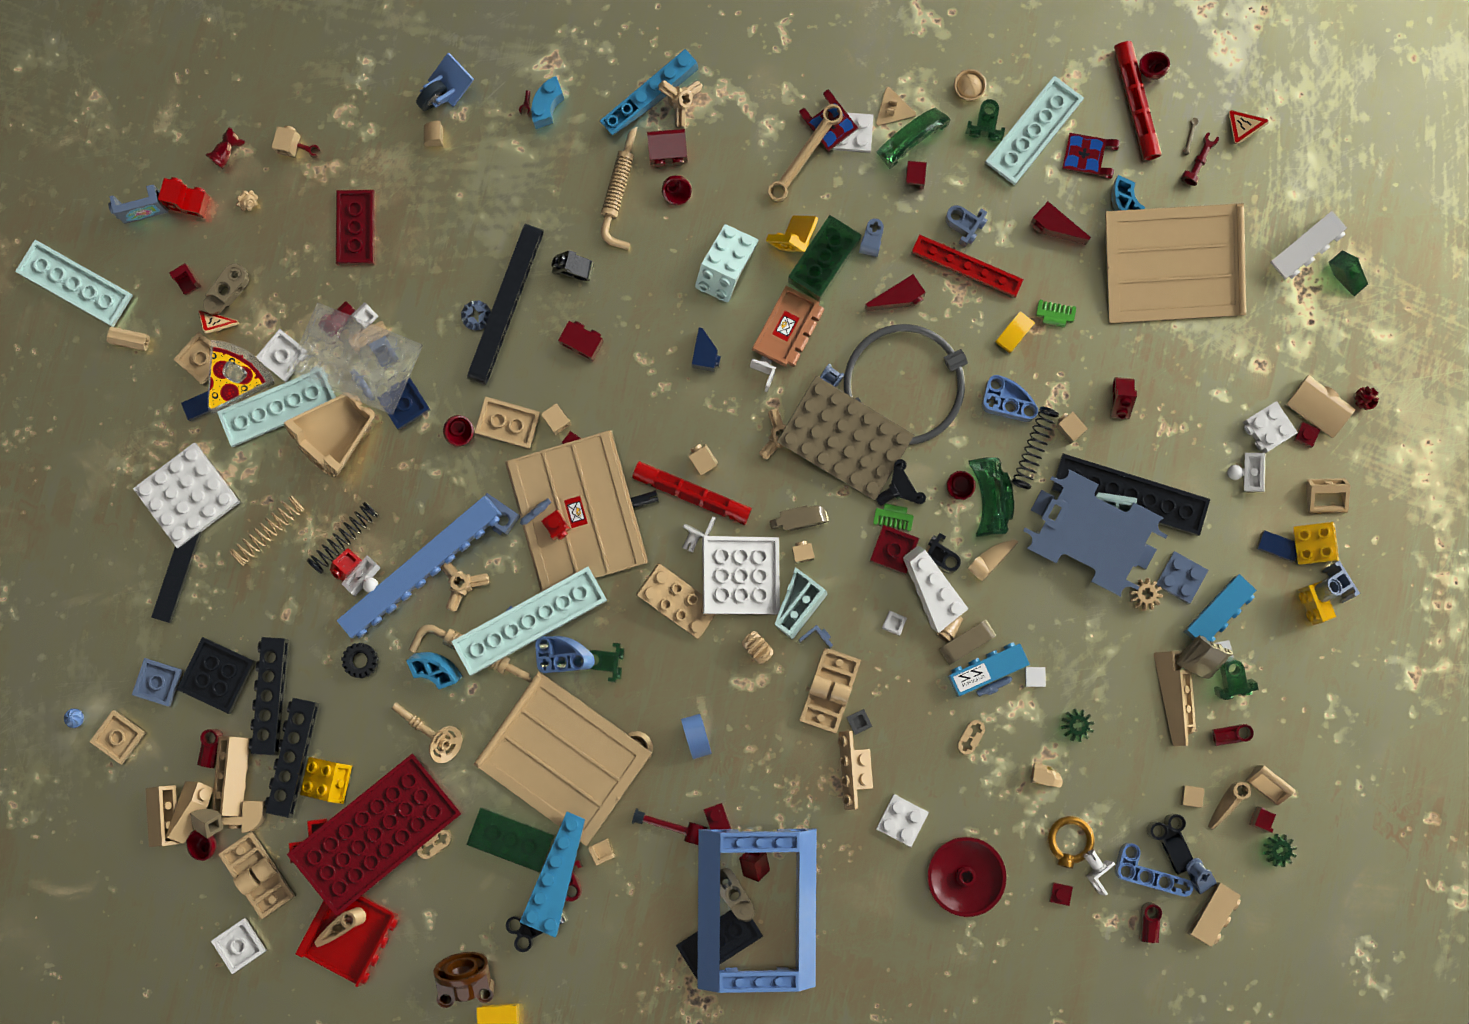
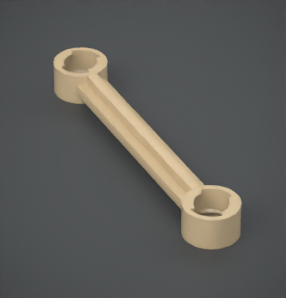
M830 104L825 107L823 111L824 118L781 179L769 186L768 193L772 200L781 202L787 198V188L831 126L841 122L843 113L838 105ZM832 108L837 109L839 113V118L834 121L828 119V110ZM781 185L784 190V195L780 198H776L773 195V187Z

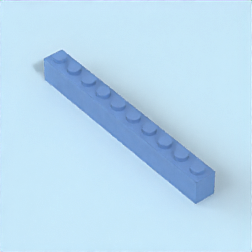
M483 496L381 582L373 591L342 615L337 622L350 638L358 637L360 639L368 632L366 629L371 625L376 626L382 621L381 617L385 613L390 614L397 608L396 604L398 602L407 600L412 595L411 591L425 585V580L430 575L433 577L438 574L443 564L452 562L456 558V553L465 551L471 545L469 542L474 538L477 540L485 534L484 530L488 526L493 527L500 521L501 512L488 497Z

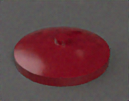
M959 837L944 843L933 854L928 865L927 882L931 895L944 910L957 916L974 917L988 912L999 902L1006 887V868L1001 856L991 845L977 838Z

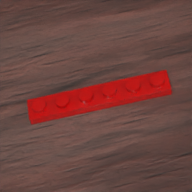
M920 234L911 252L1016 298L1024 280Z

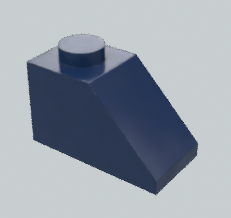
M699 327L692 368L715 372V367L720 365L721 356H718L717 348L703 328Z

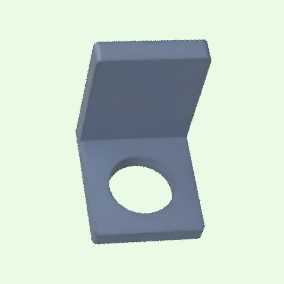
M817 625L798 640L801 643L815 631L829 649L833 647V644L829 641L831 636L825 629L821 630Z

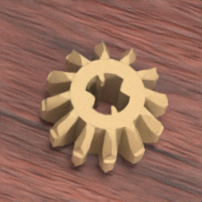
M1146 578L1144 582L1142 579H1139V589L1129 591L1130 595H1135L1134 598L1130 599L1131 602L1137 601L1135 608H1139L1142 604V611H1146L1147 607L1153 610L1154 604L1160 605V601L1156 598H1163V595L1157 594L1158 591L1162 590L1161 587L1155 588L1157 581H1153L1150 584L1149 578ZM1147 590V594H1150V597L1145 599V595H1142V592Z
M755 631L748 634L742 641V646L759 664L767 662L773 655V649Z

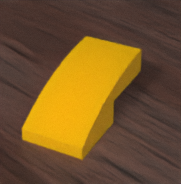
M1020 311L995 343L1010 354L1033 327L1035 322Z

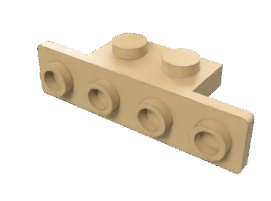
M852 731L839 732L838 738L840 746L839 761L842 773L841 783L843 786L842 801L845 810L858 809L857 789L873 788L870 749L854 750Z

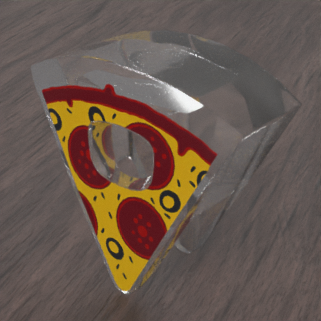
M211 340L207 403L210 413H216L274 384L275 380L268 369L250 352L232 343Z

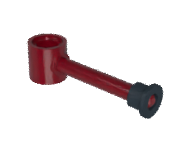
M637 808L632 820V824L635 822L639 824L646 823L685 835V842L698 845V829H708L706 826L689 822L688 827L647 816L644 812L638 811Z

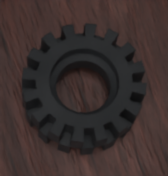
M354 643L352 646H348L347 650L343 652L344 656L341 657L344 671L352 677H369L371 673L376 671L375 668L378 667L377 661H379V658L376 655L377 652L374 651V648L364 643ZM358 653H363L367 657V663L362 668H357L353 664V658Z

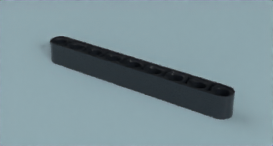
M526 223L523 226L467 375L469 380L483 385L488 383L544 233L543 229Z

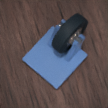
M447 53L428 79L429 83L425 84L423 89L420 90L421 93L416 103L423 111L433 107L437 108L445 102H449L454 107L474 81V78L450 53Z

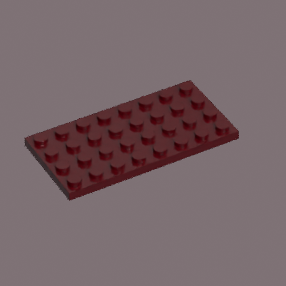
M412 753L292 849L287 856L337 916L460 816L461 813Z

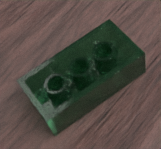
M829 215L788 276V283L820 302L861 241L862 235Z
M480 807L466 845L540 873L556 835Z

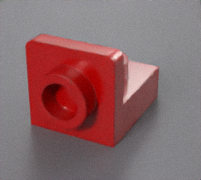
M555 510L541 520L553 540L563 539L568 535L567 531L571 529L558 510Z
M347 548L332 561L330 567L331 574L343 582L362 560Z

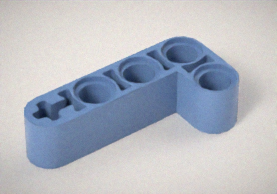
M1125 843L1121 846L1115 866V874L1118 878L1186 897L1192 893L1193 884L1190 880L1138 866L1140 848L1132 843ZM1131 846L1134 849V855L1129 858L1126 855V849ZM1123 866H1128L1130 870L1129 875L1126 877L1121 874ZM1143 871H1146L1149 875L1146 882H1142L1140 879V874ZM1163 876L1168 880L1165 887H1161L1159 884V880ZM1174 883L1186 886V890L1173 887Z

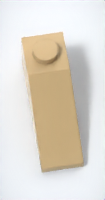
M185 781L166 838L184 844L193 830L190 813L208 807L214 788L200 782Z

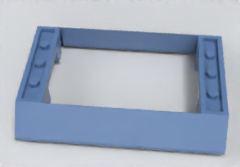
M816 828L777 829V831L698 829V989L717 993L799 992L816 987ZM796 852L797 969L776 967V970L738 971L736 967L719 970L720 853Z

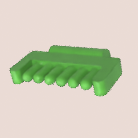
M1039 300L1036 316L1043 317L1042 323L1065 327L1066 322L1073 323L1076 306L1072 308L1067 306L1066 310V305L1058 304L1057 307V304L1054 303L1052 308V302L1048 303L1045 301L1043 304V300Z
M885 503L884 509H876L873 524L877 525L879 519L880 526L882 523L887 526L888 522V527H891L893 522V528L897 526L898 529H901L902 526V529L905 530L907 525V531H911L914 516L906 514L907 507Z

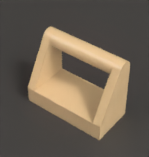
M1345 478L1307 479L1306 489L1309 514L1348 512L1350 484ZM1315 493H1341L1342 505L1314 506Z
M1257 765L1246 779V782L1276 805H1280L1295 792V789L1264 765Z

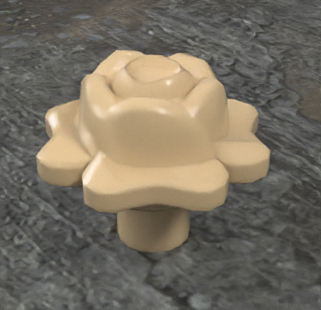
M252 190L248 192L243 191L237 197L238 202L236 205L242 211L246 209L251 211L257 205L256 200L258 196Z

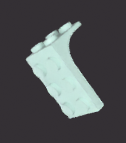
M725 224L701 263L695 287L719 300L729 302L737 280L759 240Z

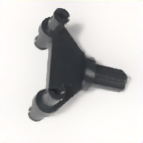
M899 459L895 462L889 488L881 492L876 499L880 506L895 497L896 499H906L917 504L926 502V495L923 492L917 493L904 470L907 467L905 460Z

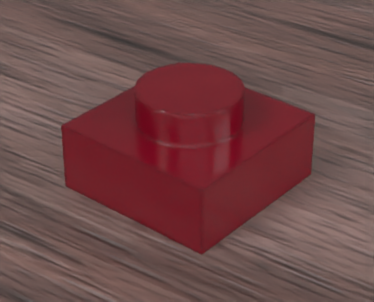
M1302 422L1294 441L1312 448L1320 429Z
M1053 882L1049 902L1070 906L1073 886Z

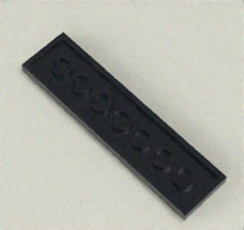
M1064 453L1062 454L1055 478H1066L1070 469L1099 484L1095 491V497L1099 492L1137 498L1136 504L1163 517L1159 522L1160 525L1200 536L1210 503L1209 498ZM1053 482L1051 491L1061 493L1063 490L1062 485Z

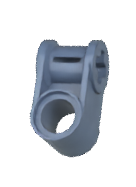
M871 219L868 222L859 253L878 257L884 228L881 220ZM874 226H877L878 230L876 232H872Z
M829 363L820 378L837 387L845 374L833 369Z
M1194 858L1187 864L1186 870L1191 879L1190 881L1200 895L1217 884L1212 872L1204 867L1200 858Z

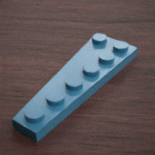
M566 812L520 920V923L555 938L558 934L567 891L584 828V818Z

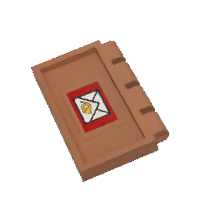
M785 286L752 351L784 367L787 364L794 367L801 355L798 352H803L809 340L808 337L812 335L817 325L815 321H819L825 309L819 306V301Z

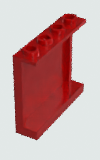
M361 896L336 916L323 900L295 954L301 958L306 957L356 984V987L362 984L365 985L370 977L368 973L370 967H374L380 956L377 954L380 948L384 949L388 943L389 938H387L389 931H393L398 923V920H396L398 914ZM356 907H360L365 911L366 920L363 924L353 927L329 943L319 947L315 945L314 942L319 935L342 913Z

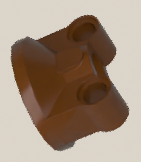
M462 952L451 955L436 964L433 972L438 992L437 1004L440 1007L449 1008L454 1004V1001L465 1002L477 998L480 1002L487 1003L493 999L495 982L490 976L487 957L483 954Z

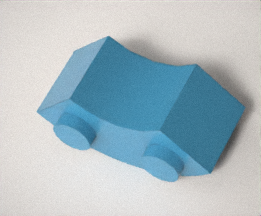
M556 76L543 83L533 98L531 114L535 129L553 124V111L559 103L564 101V96Z
M1119 175L1115 179L1111 191L1114 211L1145 209L1135 197V182Z
M415 653L406 660L413 678L422 677L429 679L438 689L453 685L462 678L460 671L450 660L436 653Z

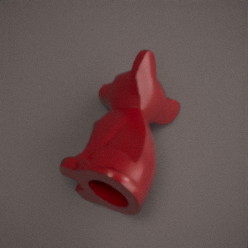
M230 127L223 134V141L217 144L211 153L206 154L221 169L226 166L230 158L232 146H242L245 143L243 139L238 138V135Z

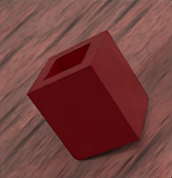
M908 161L906 168L907 184L920 185V189H924L927 162Z
M186 263L169 272L184 295H188L201 287L193 271Z
M1256 807L1249 825L1267 833H1273L1274 829L1271 827L1276 814L1265 810L1263 807Z
M766 852L744 853L739 858L743 876L759 882L770 871Z

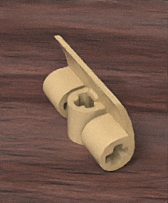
M1309 375L1302 381L1296 393L1287 403V406L1331 438L1337 435L1355 411L1352 406L1339 398V394L1334 389L1327 386L1324 387Z

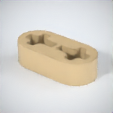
M973 720L967 725L957 744L960 753L968 755L976 749L985 732V726L981 721ZM979 724V729L981 730V732H976L975 735L972 737L971 734L973 732V729L971 728V726ZM969 738L972 739L969 744L972 747L971 750L967 749L964 751L963 745H961L962 742L966 743Z
M441 830L424 844L426 847L433 844L434 847L429 850L430 855L427 853L422 854L424 850L422 846L417 850L418 856L423 859L432 858L449 846L452 841L451 834L447 830ZM439 834L447 835L445 844L443 842L435 843L440 839Z

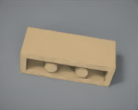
M176 785L146 788L149 847L179 844L166 838L177 806Z
M1217 882L1187 933L1210 947L1213 944L1216 945L1221 938L1219 933L1223 927H1227L1231 920L1229 916L1232 910L1235 911L1241 902L1239 900L1241 895Z

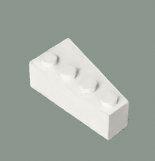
M1331 211L1270 263L1285 280L1288 277L1293 279L1300 273L1298 269L1301 266L1305 265L1307 267L1315 260L1314 256L1317 253L1323 254L1330 248L1329 244L1334 239L1337 242L1346 235L1344 231L1347 227Z
M917 546L903 557L911 579L915 584L917 594L923 604L925 614H927L929 624L933 630L939 633L967 611L968 607L925 549Z

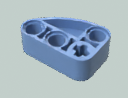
M993 375L989 378L982 400V409L985 412L1023 422H1031L1037 416V405L1020 385L1000 375ZM997 381L1000 384V388H992L991 382ZM989 400L994 401L993 407H990L989 403H987ZM1012 404L1014 411H1007L1005 405ZM1030 408L1033 411V416H1026L1024 409Z
M542 636L536 640L537 668L542 673L588 670L594 665L595 659L592 653L582 644L571 638Z
M697 714L681 719L692 758L696 759L712 754L701 715Z

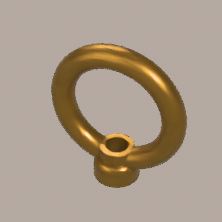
M1063 817L1057 820L1049 831L1048 844L1053 855L1059 859L1058 865L1073 869L1074 863L1085 860L1084 854L1087 853L1089 855L1088 851L1094 847V834L1091 827L1078 817ZM1074 824L1085 832L1087 843L1080 854L1073 856L1062 853L1056 844V835L1058 830L1064 825Z

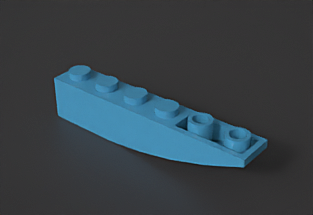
M684 49L600 120L601 124L611 135H614L667 96L659 90V83L665 80L673 87L679 86L698 70L697 61Z

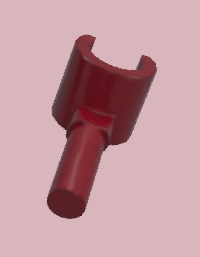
M526 90L524 103L519 107L521 115L523 108H528V116L531 114L529 107L531 91Z
M301 143L297 144L298 148L309 152L313 158H316L317 155L311 153L313 149L320 151L317 145L309 147Z

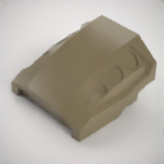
M1199 635L1185 648L1176 663L1196 675L1210 679L1227 659L1233 656V652L1230 649L1223 648L1221 644H1214L1212 641H1208L1206 637Z

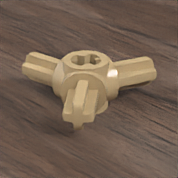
M663 80L658 85L659 90L668 96L669 104L672 108H675V126L683 127L685 126V108H689L692 104L693 96L702 90V84L699 81H694L689 86L680 88L678 86L673 87Z
M778 409L768 411L772 429H770L771 435L769 436L770 441L759 452L760 456L765 460L769 459L778 448L782 449L784 447L777 442L779 436H776L777 434L780 435V432L786 426V424L783 425Z
M451 562L449 564L445 563L440 567L449 578L448 583L451 585L449 589L451 595L446 605V609L450 611H457L462 596H466L469 591L473 590V587L489 584V576L486 573L475 576L464 575L462 571L458 572ZM460 581L464 582V584H462V587L458 586V584H460Z

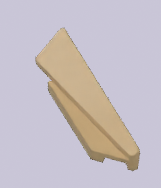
M1183 651L1155 652L1154 659L1173 746H1188V735L1194 733L1196 729L1192 672L1183 670L1176 663Z

